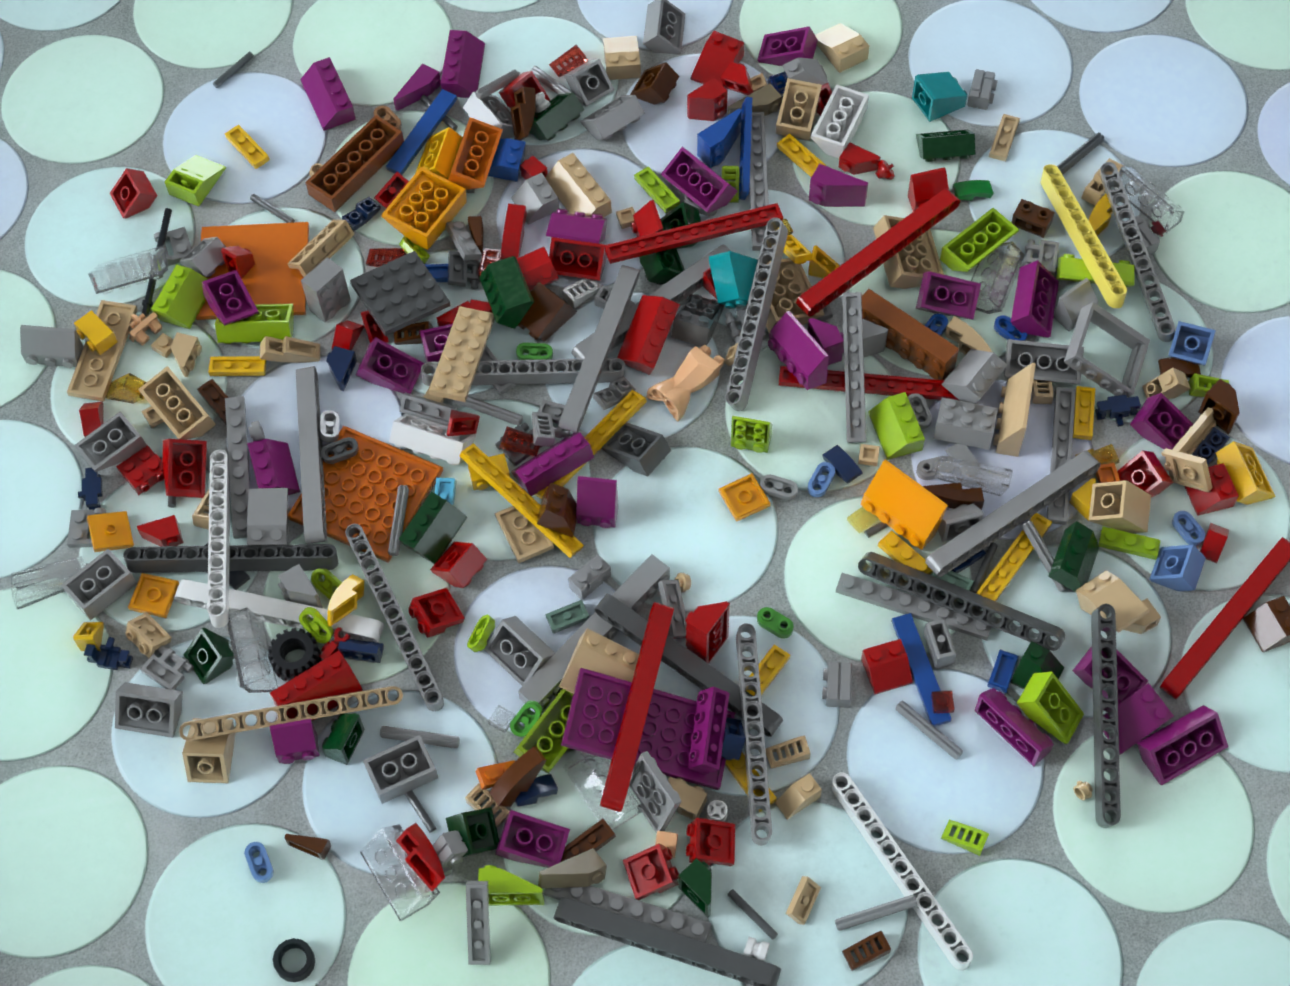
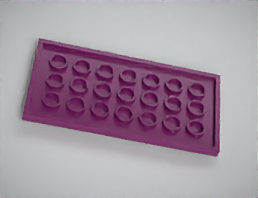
M580 668L561 746L612 760L632 682ZM654 689L635 764L640 754L648 751L650 756L656 760L661 772L666 776L681 778L690 783L719 790L726 759L721 757L719 771L706 775L688 769V757L691 751V736L694 729L697 701ZM727 710V717L735 719L736 712Z

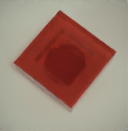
M935 691L931 693L933 714L954 712L952 691Z

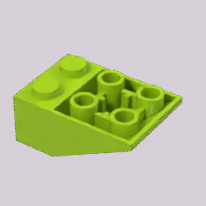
M194 155L174 168L164 183L169 195L199 207L225 171L226 166Z
M732 416L731 447L740 450H753L757 453H768L773 424L761 420Z

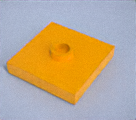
M753 473L718 489L719 494L736 522L770 507L771 504Z
M127 511L87 516L94 552L107 549H125L134 546Z
M141 573L128 605L129 610L140 613L147 612L149 615L167 618L179 586V581Z

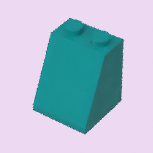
M950 72L918 74L914 80L912 99L928 121L931 122L965 107L967 93L960 87L957 79Z
M732 251L709 256V264L719 304L725 305L727 309H736L738 306L746 307L758 263L757 259Z

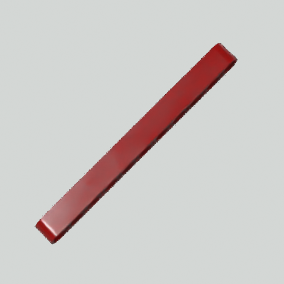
M943 189L800 295L796 305L807 316L815 315L842 295V293L846 292L956 210L960 200L949 189Z
M1282 537L1168 674L1159 688L1174 699H1178L1290 562V542Z
M657 602L653 603L600 802L601 807L617 812L622 811L674 611V608Z

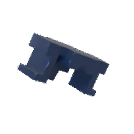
M1126 395L1107 397L1105 401L1097 402L1098 409H1095L1097 420L1105 419L1107 412H1110V419H1116L1117 426L1119 427L1124 425L1122 418L1136 415L1138 413L1137 409H1140L1141 404L1138 396L1128 398Z
M85 468V478H82V491L78 492V498H83L86 501V506L89 510H95V508H101L98 497H103L102 478L92 468Z
M108 637L106 645L101 644V651H98L95 645L87 644L84 652L88 662L97 663L96 665L99 668L118 670V667L130 669L133 656L129 655L130 651L113 646L115 641L113 637Z

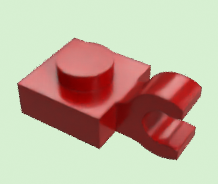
M341 627L334 631V641L327 642L321 649L322 654L320 657L323 660L339 651L340 641L346 642L349 640L350 634H346L344 638L340 637Z

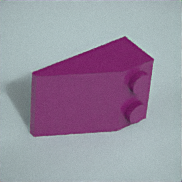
M810 26L765 34L757 61L759 63L782 66L796 58L813 59L818 39Z
M819 163L810 179L809 201L824 207H864L867 198L868 182Z
M237 270L202 282L203 295L212 311L224 326L259 313Z
M927 271L923 273L916 309L973 320L981 283Z
M375 337L369 344L355 375L371 384L403 394L405 392L411 394L424 363Z
M1162 393L1147 398L1130 423V426L1148 441L1162 449L1172 450L1189 428L1193 426V423Z
M578 476L577 524L615 528L618 514L617 480Z
M1091 646L1072 671L1087 686L1093 689ZM1116 649L1118 704H1120L1145 686L1148 680ZM1101 650L1102 656L1107 658L1106 652ZM1102 670L1103 677L1108 679L1107 673ZM1102 690V695L1108 699L1107 692Z
M1149 683L1118 704L1120 755L1174 717ZM1108 713L1103 715L1106 719H1109ZM1103 730V733L1109 739L1108 732Z
M510 810L506 817L495 855L516 862L549 868L561 862L570 829Z

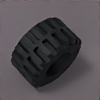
M292 628L289 632L287 629L283 630L284 633L282 635L278 633L276 635L277 639H272V646L268 648V658L276 675L285 682L287 679L290 681L322 661L316 639L312 637L311 633H305L304 629L297 631L296 628ZM297 649L305 651L304 656L300 660L295 662L285 661V657L289 652Z

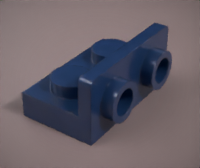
M349 639L346 642L340 641L338 650L345 659L381 663L384 644Z

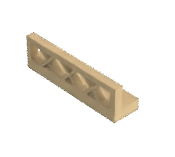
M332 220L287 265L289 268L299 269L303 277H305L327 257L330 259L355 234L346 220Z

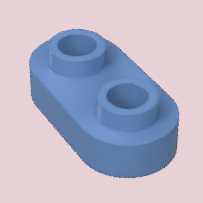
M822 462L815 469L808 482V493L811 496L822 497L825 495L835 476V467L831 463Z
M1187 511L1175 513L1172 525L1187 544L1201 545L1205 539V531Z
M252 842L247 845L244 854L253 878L259 883L268 882L273 877L274 870L264 845L260 842ZM260 852L258 857H253V854ZM266 870V874L261 876L260 872Z

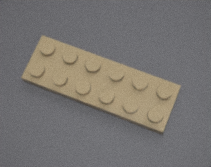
M101 300L96 315L114 332L118 343L99 355L95 350L91 351L85 342L67 390L68 396L104 402L131 329L129 324L133 320L130 316L136 314L138 310L136 305Z
M459 306L429 387V395L466 402L495 320L493 313Z

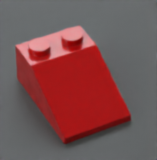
M714 30L705 43L691 75V80L704 85L715 78L724 86L720 77L731 62L740 63L744 56V42Z
M163 440L162 461L166 496L204 497L207 441Z

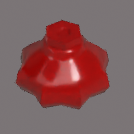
M880 160L878 162V170L875 173L879 179H894V171L891 169L894 165H888L886 161Z

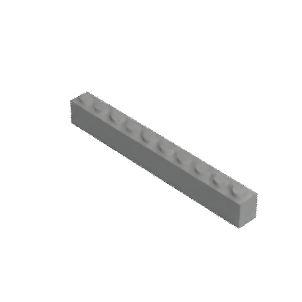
M651 554L612 596L638 613L643 608L644 602L648 598L651 599L655 596L659 588L658 583L661 580L670 579V568ZM595 612L519 689V698L524 703L531 700L536 701L544 710L550 704V700L554 695L557 696L562 690L559 685L577 643L585 630L588 628L612 640L616 636L618 629Z

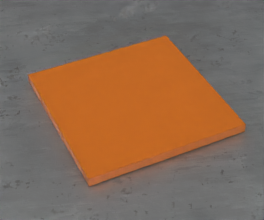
M308 222L202 227L201 241L204 238L218 237L226 247L239 246L253 253L255 265L242 278V281L255 305L293 304L294 315H306V297L301 283L304 277L299 269L289 268L287 263L309 243ZM226 264L218 265L215 268V273L207 279L228 273ZM207 300L197 315V320L217 318Z
M343 425L339 432V438L336 441L347 437L354 438L358 443L359 451L355 456L334 464H327L323 461L327 536L350 546L345 533L346 528L351 524H358L362 527L376 558L389 563L392 556L388 553L398 487L406 485L409 489L403 533L436 484V477L439 478L443 472V467ZM302 493L288 513V519L300 525H303ZM359 533L354 534L352 538L358 537Z

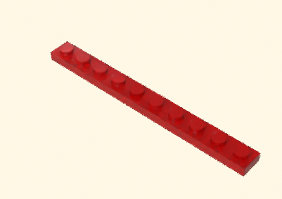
M778 203L608 244L605 245V252L609 263L612 264L766 226L772 218H779L783 221V215Z
M780 366L779 386L805 388L798 382L794 374L789 372L787 366ZM827 370V382L812 389L845 391V371ZM864 373L865 393L893 396L906 392L907 397L911 394H920L924 399L941 400L943 397L960 401L941 385L945 380Z

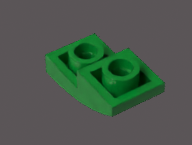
M989 180L962 181L954 183L952 186L955 196L959 200L972 201L975 196L991 198L994 194Z

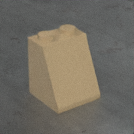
M1127 480L1095 483L1092 485L1089 521L1130 533L1148 532L1151 495Z
M233 719L225 720L224 726L226 729L231 730L234 728ZM206 722L204 724V731L206 733H212L215 730L213 722ZM190 726L187 737H191L194 734L195 729L193 726ZM235 733L185 742L182 755L188 782H229Z

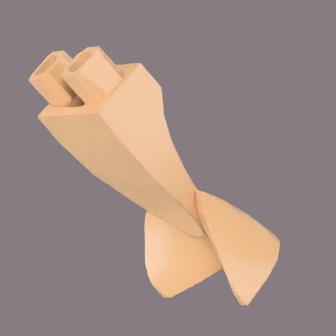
M706 345L700 348L695 346L689 351L674 377L650 387L646 398L664 401L674 419L679 421L686 412L691 393L705 387L719 376L720 369L724 365V358L720 355L711 358V350Z

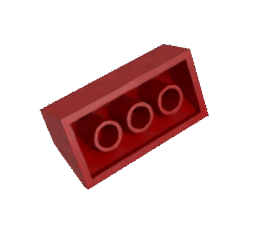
M642 295L617 358L623 360L625 365L650 375L655 368L680 304L665 297Z
M727 601L698 606L694 612L691 611L685 620V646L708 664L729 635L730 603Z
M337 651L270 692V695L275 705L279 706L359 692L363 689L341 652ZM331 700L327 704L329 711L338 706L335 700ZM309 704L307 713L309 715L316 714L318 711L316 704ZM290 707L286 712L289 719L295 718L297 716V709Z

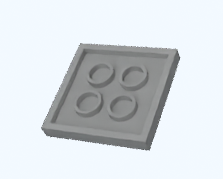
M648 751L640 754L633 768L628 792L655 832L665 831L681 803L680 796L672 788L667 776L661 772L656 760L650 756Z

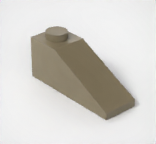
M770 83L746 96L753 97L752 112H764V116L777 112L781 107L782 96ZM746 97L728 106L727 116L739 108L742 110V103Z
M592 848L540 871L538 886L540 888L588 887L598 884L605 879L607 865Z

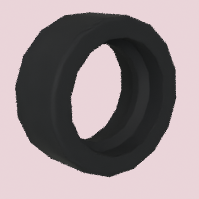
M292 938L285 940L274 951L273 966L279 976L288 982L302 981L314 969V952L308 943L301 939ZM298 948L306 954V964L298 972H288L282 966V957L290 949Z

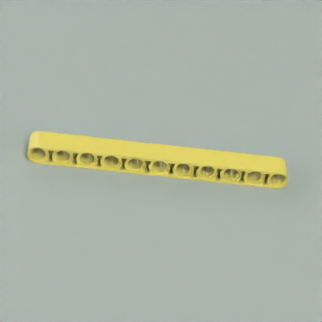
M1052 164L1044 166L1040 183L1106 303L1112 308H1121L1127 293L1124 282L1059 168Z

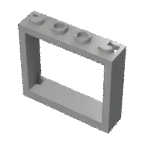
M1092 302L1081 308L1064 363L1114 396L1126 395L1129 397L1134 394L1150 340ZM1090 322L1132 349L1122 383L1079 355Z

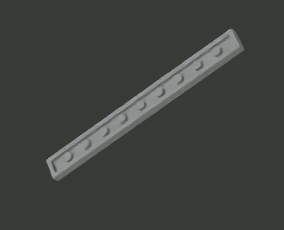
M752 112L750 207L755 209L769 205L764 112ZM766 226L752 229V251L761 250Z

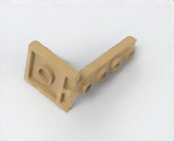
M1208 407L1199 416L1198 420L1189 428L1172 450L1165 448L1162 452V456H1165L1166 459L1164 464L1165 470L1169 471L1170 478L1174 483L1208 493L1213 487L1207 461L1204 458L1191 454L1202 440L1207 437L1213 427L1216 426L1212 408Z

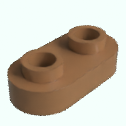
M382 105L375 108L374 116H379L401 130V120L389 107Z

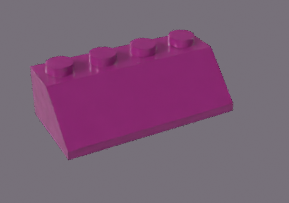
M449 31L441 77V89L460 98H469L473 92L478 90L485 43L468 31Z
M328 57L314 62L300 80L323 131L356 120L353 105L331 58Z
M683 146L661 173L665 179L708 214L726 206L738 192Z
M1038 260L1020 267L1011 323L1021 333L1024 332L1048 338L1051 337L1059 281Z
M787 311L769 332L768 346L770 350L776 353L779 360L787 366L789 372L794 374L798 382L806 390L825 384L827 382L829 355L794 315Z
M574 432L553 445V447L546 449L515 468L511 473L530 496H533L549 486L550 483L556 482L593 459L594 455L590 444L580 432Z
M992 688L979 695L974 711L1033 767L1051 752L1054 745L1051 738L1039 731L1032 720L1023 716L1017 706L1007 701V697L1002 692Z
M1204 705L1137 743L1142 761L1160 785L1169 782L1229 747L1218 713Z

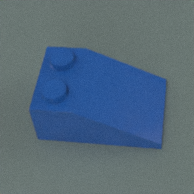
M740 108L697 134V156L710 169L724 161L741 133L742 110Z
M510 138L500 139L488 176L518 182L521 171L520 165L525 156L526 142Z

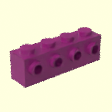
M714 686L699 691L696 714L694 716V729L691 736V751L688 757V769L703 775L719 771L729 692Z

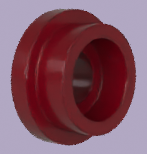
M1159 220L1151 222L1153 225L1150 227L1152 232L1163 237L1166 230Z

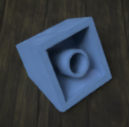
M1178 321L1168 356L1205 366L1216 330Z
M1194 544L1161 547L1149 580L1176 591H1193L1196 589L1206 557Z

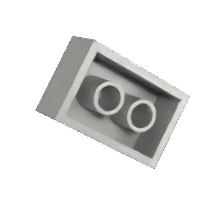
M328 257L301 280L309 310L323 322L333 318L336 312L345 307L351 300L343 269Z
M942 397L933 439L990 450L998 408Z
M420 735L363 760L382 804L438 779L436 768Z

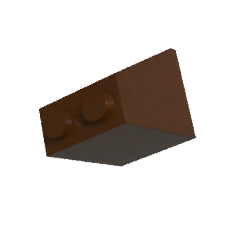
M538 282L530 292L534 303L518 326L523 330L525 328L530 330L529 335L535 340L540 338L545 342L573 317L577 310L542 283Z

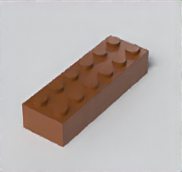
M375 115L305 182L308 194L333 212H336L397 152L404 142L402 131Z
M868 289L862 295V317L864 320L888 329L886 347L888 349L894 350L903 359L909 360L916 368L922 369L935 380H945L955 369L959 352L958 347L874 291Z

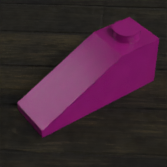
M422 63L393 98L395 109L399 111L419 101L423 95L429 96L435 89H438L441 85L439 71Z

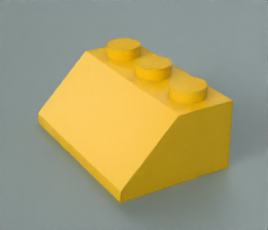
M450 127L430 136L426 142L416 172L422 167L448 180L462 136Z
M1233 441L1215 453L1218 458L1217 464H1225L1239 495L1237 502L1249 505L1276 497L1252 447Z

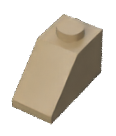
M809 773L792 784L775 804L784 817L789 819L821 798L822 789Z

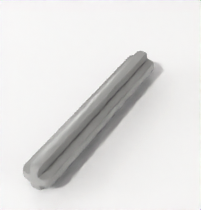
M534 66L531 68L530 71L534 73L536 78L555 93H572L539 67ZM576 95V97L578 98L579 102H580L581 105L583 106V105H584V103H583L584 101H583L580 97H578V96Z
M514 69L476 90V98L478 97L482 100L500 90L517 78L520 72Z
M470 396L467 397L466 402L454 400V403L520 426L523 421V416Z
M400 485L397 491L388 553L391 556L399 555L401 544L399 538L403 531L409 493L408 486Z
M1027 521L1022 525V528L1046 570L1050 573L1054 558L1033 522ZM1053 580V582L1055 583L1056 587L1060 592L1068 589L1064 585Z
M901 701L897 704L896 711L950 756L957 760L962 755L963 750L906 702Z
M382 726L380 729V736L387 739L407 741L420 735L424 744L458 748L460 743L458 736Z
M909 895L835 920L837 929L841 931L916 907L917 900L914 895Z

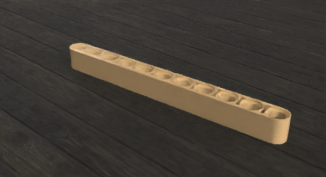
M388 686L187 721L180 726L179 733L184 740L191 741L265 728L271 725L395 705L402 700L403 693L396 686ZM392 689L396 690L398 694L397 699L394 701L388 699V692ZM371 693H375L378 697L377 702L373 705L368 702V696ZM352 696L358 700V704L354 708H350L347 704L348 699ZM331 700H335L338 704L337 709L333 712L327 708V704ZM316 704L318 708L317 713L309 715L307 713L308 705ZM290 707L297 709V716L293 719H289L286 715ZM269 711H275L277 714V719L274 722L266 720V714ZM250 714L255 715L257 718L253 726H248L245 723V718ZM228 718H233L236 721V726L231 730L226 729L224 726L225 720ZM206 722H213L215 724V730L212 733L204 731V724ZM187 725H191L195 729L191 737L183 735V728Z

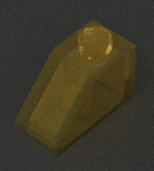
M128 373L111 382L105 398L134 404L144 399V396L138 389L147 382Z

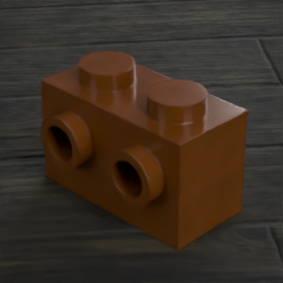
M1021 199L1013 214L1011 223L1017 228L1044 238L1052 224L1055 212L1036 205L1031 201Z

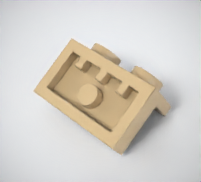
M147 612L127 623L125 633L127 639L133 642L148 659L154 654L155 650L171 642L172 637Z

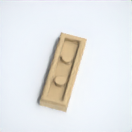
M1003 114L989 153L990 158L1006 162L1020 118Z

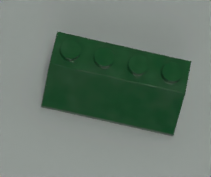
M511 256L488 264L479 278L496 322L516 329L534 303V300L516 257Z

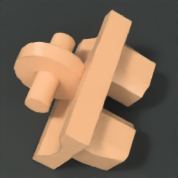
M155 312L151 313L147 318L143 313L140 316L136 314L130 316L133 322L129 326L133 330L129 332V339L132 342L136 340L143 346L150 339L145 333L146 330L150 329L154 334L162 330V325L157 320L158 315Z

